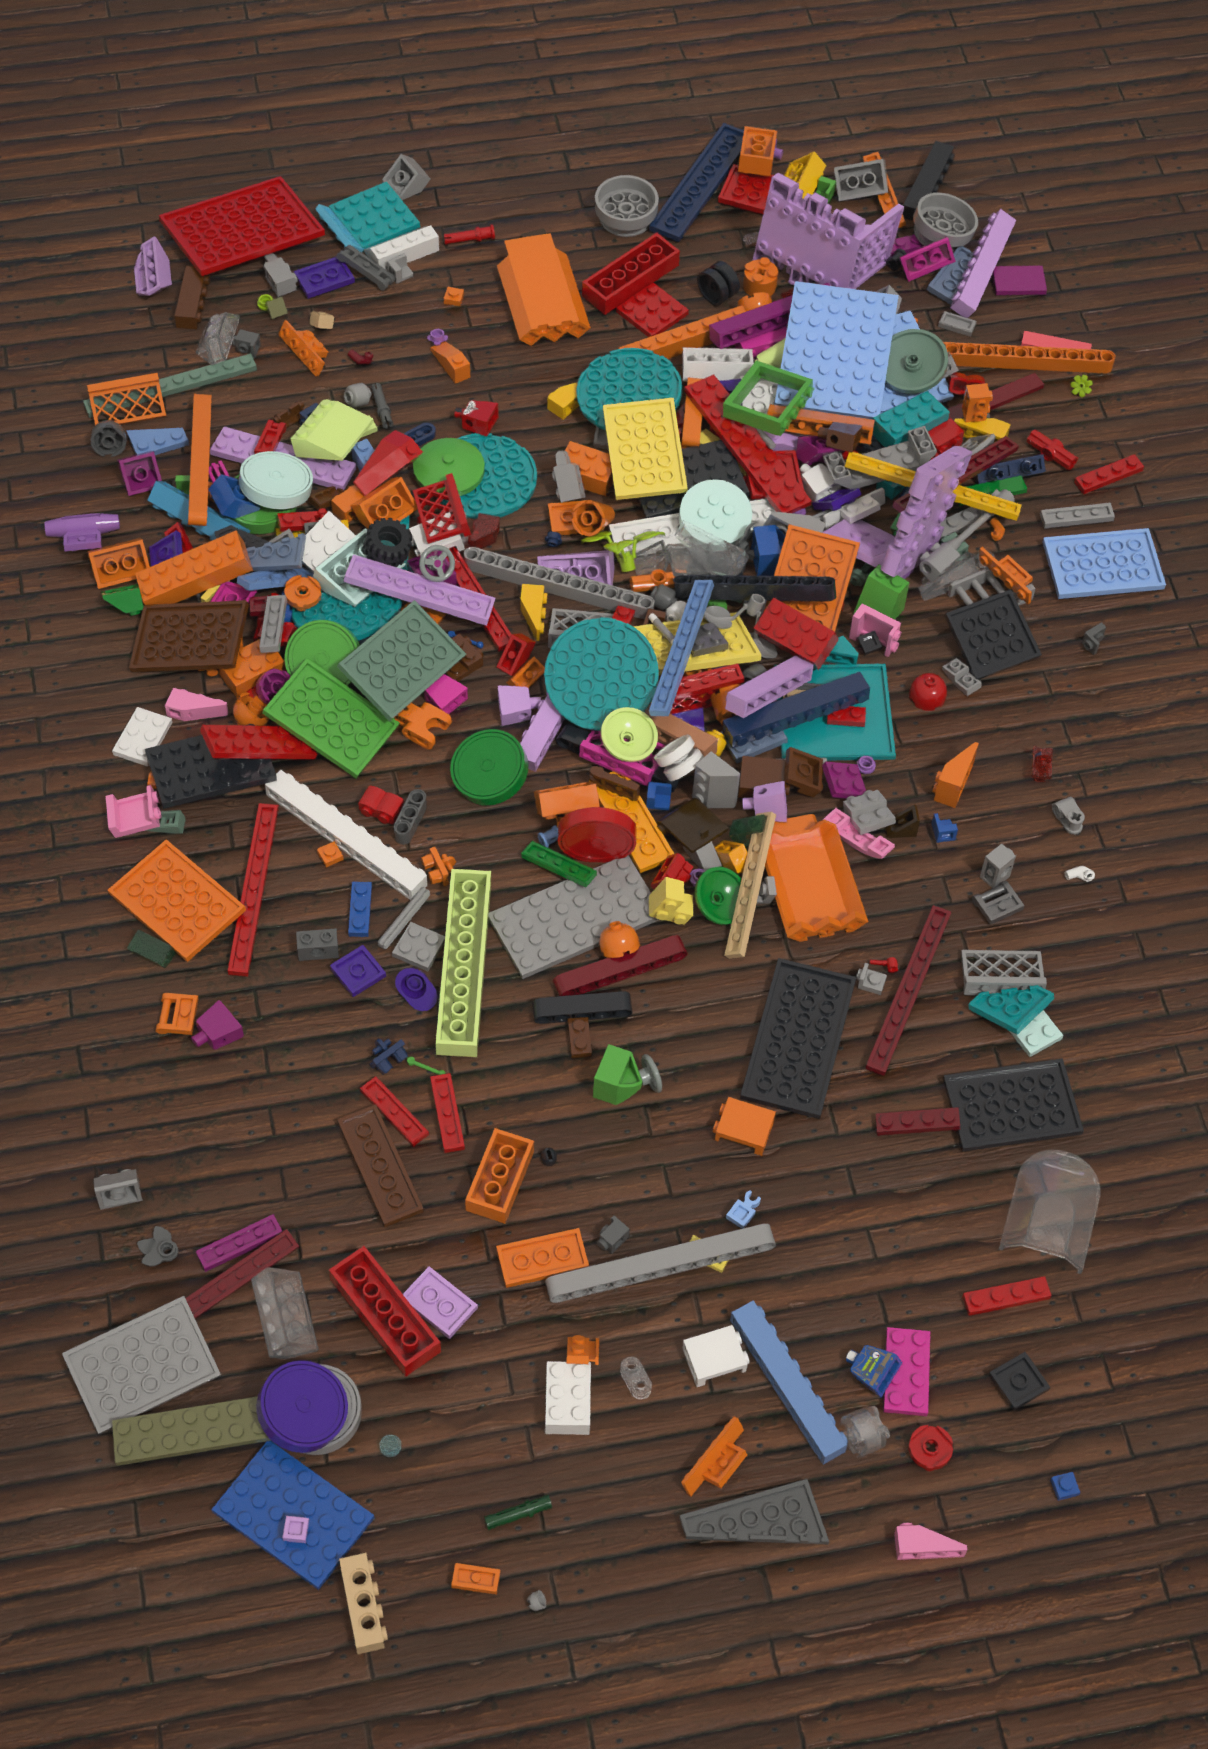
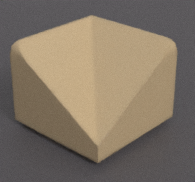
M311 312L310 325L324 329L333 328V315L326 312Z

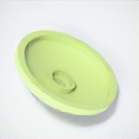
M625 707L612 711L605 718L601 727V739L607 751L617 759L626 762H637L647 758L653 752L657 745L658 732L653 720L647 714L635 708Z

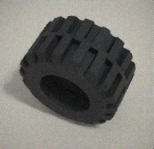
M393 518L376 520L374 524L371 523L367 530L363 543L364 554L367 555V559L398 567L399 564L402 565L408 558L412 545L411 532L409 529H406L404 523L400 524L399 520L393 521ZM381 541H390L395 546L384 545Z

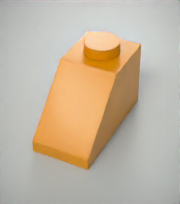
M723 840L714 846L723 867L734 871L736 874L743 873L748 853L744 844Z

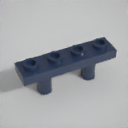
M1038 454L998 462L976 475V483L981 484L1016 476L1023 477L1046 472L1044 455Z

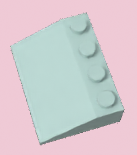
M366 528L315 568L313 578L319 582L321 589L325 593L354 607L374 592L343 582L353 554L367 558L363 548L367 533ZM403 563L402 565L399 564L397 568L402 569L405 566V563Z

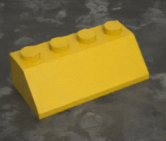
M814 151L790 162L784 176L799 183V189L803 190L802 198H804L807 193L813 195L815 188L818 186L820 176L824 174L823 171L826 165Z

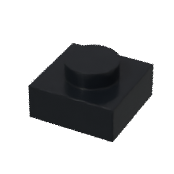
M875 631L857 638L864 656L882 649Z

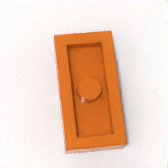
M455 1563L451 1586L456 1589L497 1595L500 1570Z

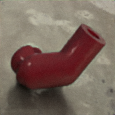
M353 349L348 352V357L357 364H370L373 361L374 355L369 351L365 352L364 355H359Z

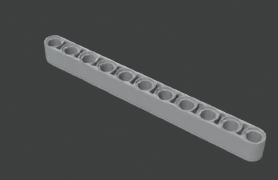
M468 547L464 551V561L472 572L518 585H544V592L615 611L618 605L634 609V617L644 620L648 608L654 609V599L645 594L476 547Z
M760 1224L553 1275L547 1278L545 1283L550 1301L558 1303L773 1249L776 1243L770 1225Z

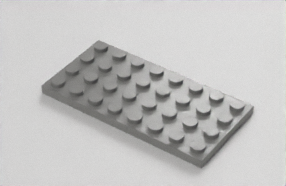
M629 856L615 859L594 868L597 871V876L586 888L570 880H565L489 913L488 920L522 979L600 946V935L611 922L620 921L638 930L659 921L657 918L649 916V895L651 892Z

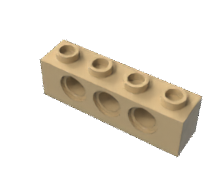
M366 1553L341 1558L339 1561L357 1655L384 1649V1641L388 1640L386 1627H381L379 1618H383L381 1603L376 1604L375 1596L379 1595L377 1582H372L370 1575L375 1573L373 1561L367 1559ZM358 1577L366 1579L361 1585L354 1583V1580ZM362 1599L370 1601V1604L366 1607L358 1605ZM366 1621H372L375 1624L371 1629H364L362 1625Z

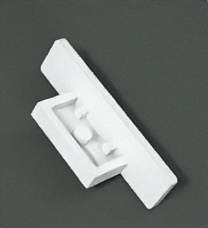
M879 488L850 504L843 505L838 510L823 515V521L826 523L824 529L827 530L844 519L851 524L879 511L880 506L885 504V490Z

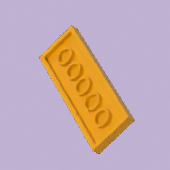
M614 771L610 772V774H616L623 779L631 780L630 778L620 775ZM597 786L601 807L620 811L628 815L636 824L637 844L630 857L639 873L662 865L669 855L674 854L664 835L657 828V824L641 796H639L637 801Z

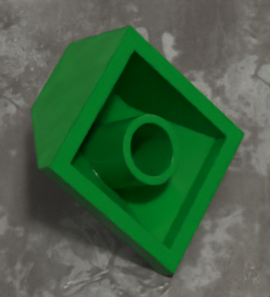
M138 584L101 591L105 601L124 613L137 615L141 613L140 610H143V602Z

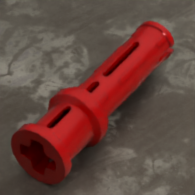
M493 224L483 228L478 226L475 230L443 234L445 245L471 240L481 242L483 239H495Z

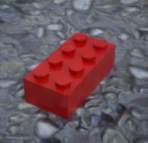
M776 598L772 599L753 628L759 637L793 656H798L813 663V667L817 670L821 668L839 640L833 630Z

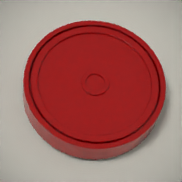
M589 807L578 809L565 815L558 825V845L560 849L568 856L584 862L607 863L615 859L625 858L634 851L637 844V827L635 822L628 815L610 808Z

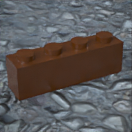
M186 266L175 312L176 328L197 330L198 323L202 321L201 310H204L205 307L204 297H207L206 286L210 284V275L201 276L194 266Z

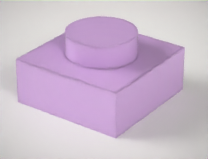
M286 1516L283 1541L306 1543L309 1518Z

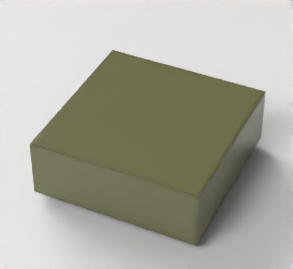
M283 297L265 302L271 319L288 313Z

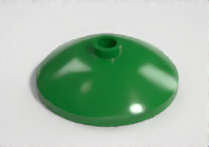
M713 867L706 870L700 875L695 886V899L698 908L708 920L719 925L732 924L742 880L734 871L728 868Z

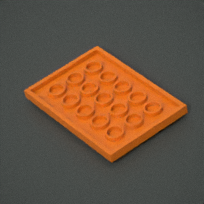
M789 524L774 576L833 577L835 579L837 597L832 601L781 602L835 632L860 542ZM771 601L766 602L764 611L766 610Z
M167 839L108 889V893L186 962L190 961L246 911V907Z

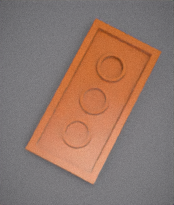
M579 1228L496 1246L506 1288L545 1280L553 1275L589 1267Z

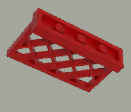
M452 473L446 475V480L412 490L428 544L461 533L464 534V537L471 535ZM446 487L442 493L436 492L438 489ZM424 493L428 494L425 499L418 497V495ZM432 496L439 497L436 502L429 501ZM443 499L449 501L446 506L440 504ZM425 505L432 506L429 511L422 510ZM436 508L442 510L439 515L433 513ZM446 512L453 513L450 518L443 517ZM429 517L435 519L432 524L426 522ZM440 521L446 522L443 527H439L437 524ZM451 524L457 526V528L452 530L447 529ZM433 530L439 531L438 534L430 536Z
M739 664L682 677L670 714L712 707L711 700L709 699L713 693L717 695L720 688L736 684L741 686V683L744 682V676Z

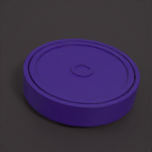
M293 1361L274 1370L261 1387L256 1405L257 1416L265 1434L278 1446L292 1452H313L327 1446L344 1426L348 1414L347 1395L340 1380L324 1366L310 1361Z

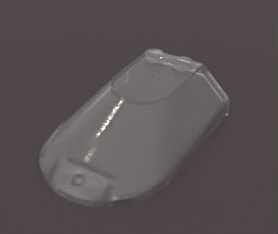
M1046 1150L1028 1158L1021 1166L1016 1179L998 1250L1003 1251L1004 1248L1016 1246L1038 1250L1065 1258L1077 1268V1273L1081 1274L1100 1199V1183L1091 1166L1077 1155L1062 1150Z

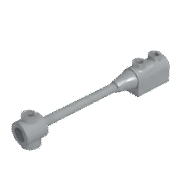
M996 489L991 494L1011 502L1015 501L1013 494L1005 489L1001 491ZM986 511L957 538L941 545L938 542L930 549L932 553L925 552L920 557L919 567L921 572L931 582L938 578L960 556L956 550L960 547L961 543L993 514Z

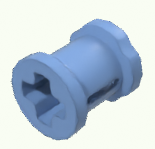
M556 825L544 833H538L537 837L540 844L548 848L549 845L558 841V827Z

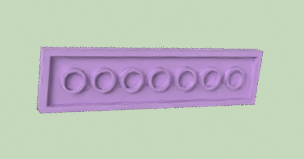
M223 427L210 448V455L243 463L248 457L254 455V450L260 436ZM279 442L275 452H282L296 457L292 445ZM296 457L310 468L314 484L325 487L335 486L336 490L337 488L345 490L356 470L355 462L344 459L340 461Z
M354 554L343 581L406 602H413L415 600L423 607L486 626L495 602L494 597L442 581L433 582L423 575Z

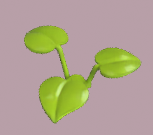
M601 531L595 536L583 538L581 543L594 542L601 539L608 540L609 544L604 545V549L614 552L620 563L621 571L628 572L636 569L634 563L636 544L641 540H646L656 535L665 536V532L646 531L634 536V540L612 542L609 536L612 533L610 531ZM633 543L632 554L630 551H624L625 547Z

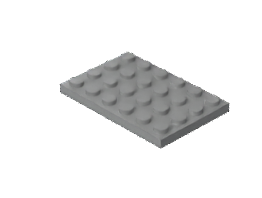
M184 1296L62 1353L98 1435L113 1428L112 1420L139 1416L221 1376Z

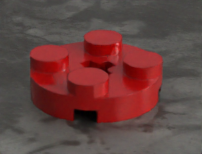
M923 1425L917 1428L911 1435L908 1451L912 1460L926 1471H933L944 1467L950 1461L953 1453V1441L949 1433L942 1427ZM926 1443L930 1445L934 1443L936 1445L935 1452L928 1451Z

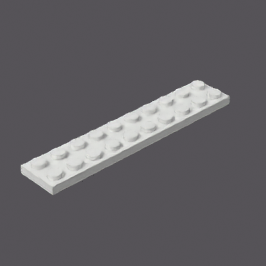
M767 499L750 501L752 507L751 523H755L752 525L751 530H753V527L763 526L771 512H776ZM679 513L609 525V531L612 533L610 535L612 542L634 540V536L646 531L665 532V536L656 535L639 541L636 544L635 554L694 545L685 537L680 528ZM633 543L625 547L624 551H630L632 554Z

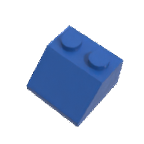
M221 474L208 489L212 495V500L218 507L219 513L224 517L236 519L261 509L260 505L252 502L242 493L238 479Z

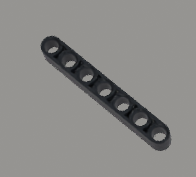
M565 724L556 742L562 748L579 755L580 744L583 740L587 739L591 732L572 724ZM600 738L590 742L595 745L602 744ZM651 761L642 763L643 766L650 769L653 766ZM658 766L651 778V782L672 784L671 793H673L682 777L669 781L664 774L665 767Z

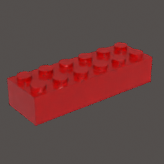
M655 233L582 282V297L606 315L649 284L654 283L679 266L680 250L661 235Z
M365 1246L329 1269L331 1282L405 1377L441 1352V1342Z

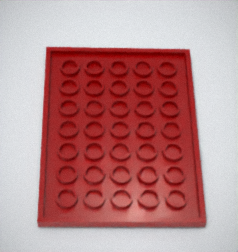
M281 176L159 215L161 224L201 276L209 275L210 273L224 270L228 267L325 235V229Z

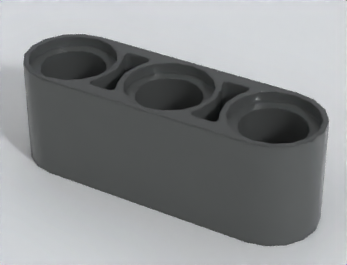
M420 789L410 792L394 824V838L399 844L405 845L412 840L426 811V793Z

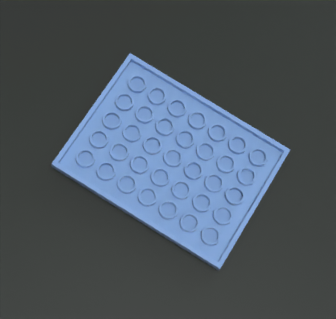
M795 281L780 369L813 379L814 391L812 397L806 401L803 409L872 420L873 417L880 415L899 295ZM778 384L775 405L787 407L798 390Z

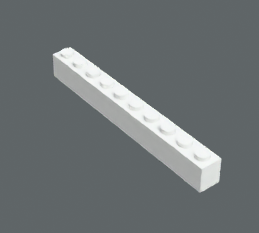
M280 770L276 774L277 781L265 784L268 797L330 842L335 841L338 848L409 900H412L422 887H427V875L422 869L414 867L407 858L399 856L392 847L385 846L378 837L370 835L363 826L356 825L349 816L341 814L334 805L327 804L320 795L312 793L305 784L298 783L291 774H286Z

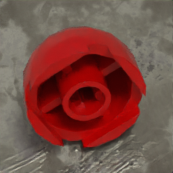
M924 673L916 677L909 691L910 700L912 699L915 706L924 711H933L936 707L943 706L947 697V686L944 680L934 673Z

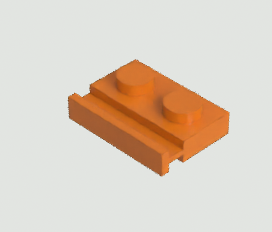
M581 1335L568 1337L567 1364H589V1361L595 1362V1365L599 1364V1338H596V1341H589V1338Z

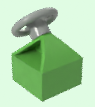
M608 1044L594 1077L593 1098L618 1105L647 1084L650 1085L654 1092L660 1093L662 1091V1080L655 1062L648 1054H644L641 1059L642 1069L638 1070L632 1052Z

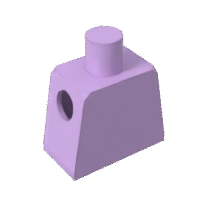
M498 686L501 725L505 726L530 720L531 709L539 707L541 697H530L527 687Z
M781 781L755 786L753 798H743V810L755 809V818L758 813L772 811L776 814V822H787L785 782Z

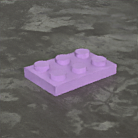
M428 1267L403 1293L416 1312L449 1339L478 1309V1305L431 1267Z

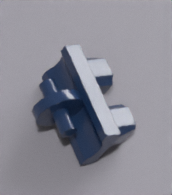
M379 1038L376 1039V1047L372 1052L374 1055L379 1052L382 1054L372 1060L369 1064L371 1068L374 1069L376 1067L384 1075L393 1068L387 1060L390 1056H393L398 1064L405 1060L408 1055L403 1048L405 1043L402 1039L389 1049L387 1048L391 1044L389 1039H386L384 1042Z

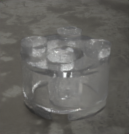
M865 1406L841 1417L840 1424L845 1426L843 1433L848 1441L847 1446L853 1454H859L858 1458L883 1449L886 1446V1439L890 1437L889 1430L882 1424L879 1418V1411L875 1406Z

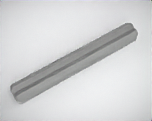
M422 887L378 940L379 947L387 949L428 899L430 896L428 889Z

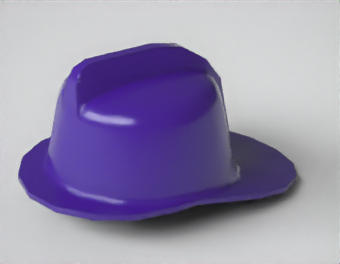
M405 968L397 974L395 979L396 988L414 1009L428 1011L434 1007L438 998L437 991L424 972L414 968Z

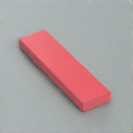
M1024 331L1021 346L1091 349L1092 344Z

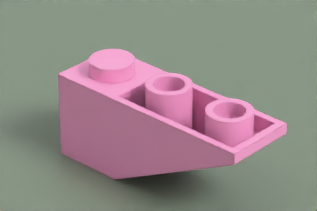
M173 688L165 704L167 717L182 721L228 715L227 702L209 698L202 694H194L184 689Z

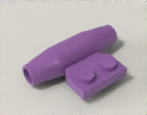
M91 513L70 515L44 522L46 536L64 537L65 551L102 548L101 534L120 529L118 514Z

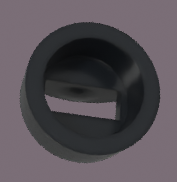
M543 1149L540 1154L542 1164L552 1166L556 1163L557 1153L554 1149ZM547 1153H550L552 1159L549 1160Z

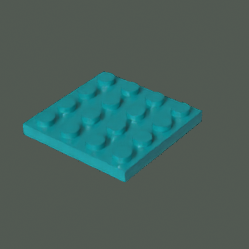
M387 181L329 205V208L363 249L420 228L418 219Z

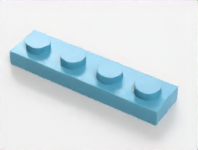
M319 204L316 207V211L320 214L319 217L328 224L327 227L337 235L336 238L345 247L351 245L362 253L364 249L329 207Z

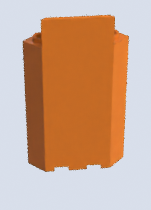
M551 233L504 240L508 256L497 265L519 340L530 346L536 343L542 336L556 342L566 332L580 338L591 327L567 254L555 248Z
M814 814L787 818V822L775 821L765 868L768 876L775 877L777 892L775 899L787 937L802 942L807 941V937L815 935L823 938L833 936L834 932L845 930L846 933L854 932L868 923L836 824L825 819L817 822Z

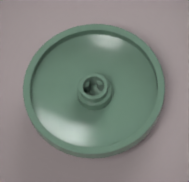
M908 329L894 334L891 341L885 383L895 391L906 394L922 393L935 387L943 379L948 368V352L942 340L935 334L922 329Z

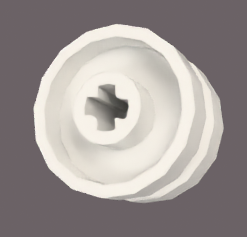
M688 734L667 744L654 757L660 767H665L664 774L669 781L685 776L694 770L695 765L704 758L699 749H693L695 742Z

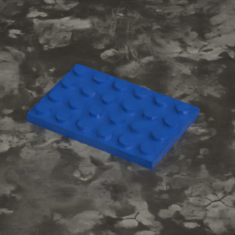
M267 1441L212 1508V1513L318 1590L339 1565V1559L346 1556L375 1518L371 1512L272 1441ZM286 1516L309 1518L306 1543L283 1541Z

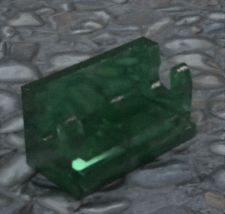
M139 929L127 947L128 950L164 968L169 965L172 958L176 955L171 945Z

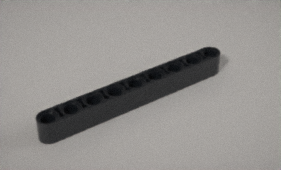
M679 575L673 579L676 592L675 597L678 599L689 598L695 580H713L714 587L709 600H750L752 594L763 596L765 601H772L773 598L779 601H832L837 597L835 579L833 577Z

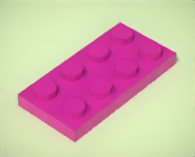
M887 1327L886 1351L895 1353L902 1361V1365L884 1393L883 1412L927 1416L929 1402L930 1331Z

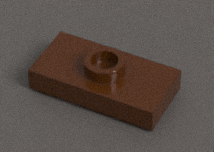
M331 486L310 495L308 501L318 510L332 506L331 500L345 490L341 488L336 490L335 486Z

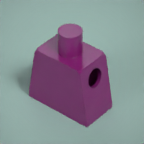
M219 1000L197 1019L196 1025L199 1033L192 1036L191 1039L196 1047H200L207 1042L212 1049L216 1050L244 1037L240 1023Z

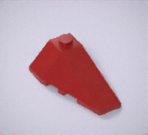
M394 430L380 441L353 483L361 494L366 496L414 462L423 452L411 437Z

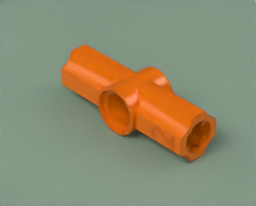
M657 569L651 574L630 576V588L634 592L653 591L654 587H658L660 584L674 588L673 579L679 575H686L684 570L665 572L664 570Z

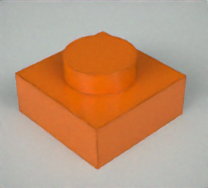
M447 287L444 304L461 306L464 289Z
M335 841L317 849V854L326 868L344 860Z

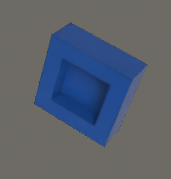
M1073 1472L1051 1478L1058 1501L1079 1496L1080 1490Z

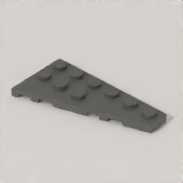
M808 1479L679 1516L686 1539L829 1544V1539Z

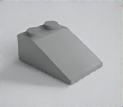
M771 512L763 526L776 525L786 535L789 524L822 533L826 523L811 515Z

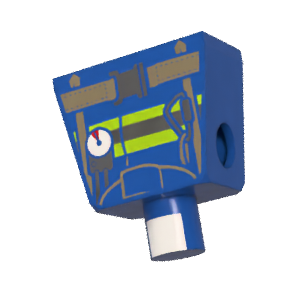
M865 1345L860 1353L850 1350L846 1356V1361L852 1364L850 1372L880 1398L902 1365V1361L895 1353Z

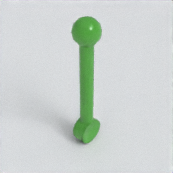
M414 1057L407 1058V1064L410 1066L416 1065L438 1075L446 1074L444 1070L439 1071L415 1061Z

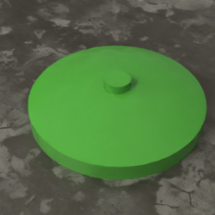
M442 438L427 443L421 448L423 453L413 462L414 478L420 487L446 480V475L452 473L460 496L473 491L481 483L485 472L484 459L480 451L471 443L456 438ZM446 487L440 488L436 492L442 493Z

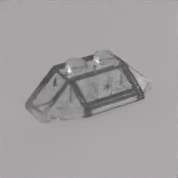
M227 312L212 316L202 331L195 353L210 365L225 361L240 316Z

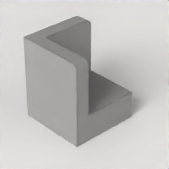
M405 254L387 261L388 272L394 275L396 284L413 277V272L407 266V256Z

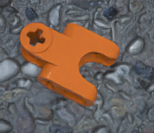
M424 702L420 707L411 703L407 706V709L405 708L394 718L400 722L399 725L403 726L402 733L407 739L428 750L432 749L435 745V736L428 729L438 727L446 730L452 724L449 714L427 702Z

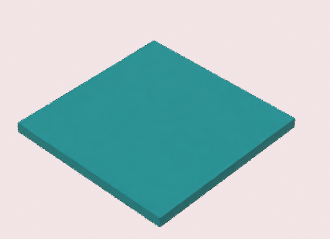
M824 664L819 670L813 667L811 681L807 683L826 684L861 672L870 686L869 700L852 706L866 707L865 727L827 724V715H824L813 721L799 724L794 728L785 729L783 732L788 738V743L781 745V758H786V750L792 747L819 758H827V761L859 760L863 756H870L873 760H895L896 752L886 664Z

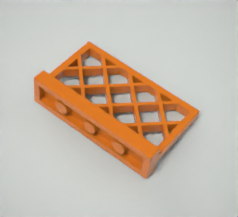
M158 373L87 385L95 425L98 424V416L101 412L110 417L108 420L113 419L120 425L166 417ZM148 388H157L158 393L154 398L146 394ZM136 390L141 393L137 401L128 397L131 391ZM117 393L123 396L119 405L111 400L112 396ZM101 396L106 401L100 408L94 404L93 398ZM143 396L151 400L147 408L139 404ZM126 399L134 403L130 411L121 407ZM108 402L117 407L112 415L103 410ZM153 403H156L161 407L162 413L154 414L149 409ZM136 406L145 411L142 416L136 417L132 414ZM119 409L127 413L126 417L122 420L114 417Z

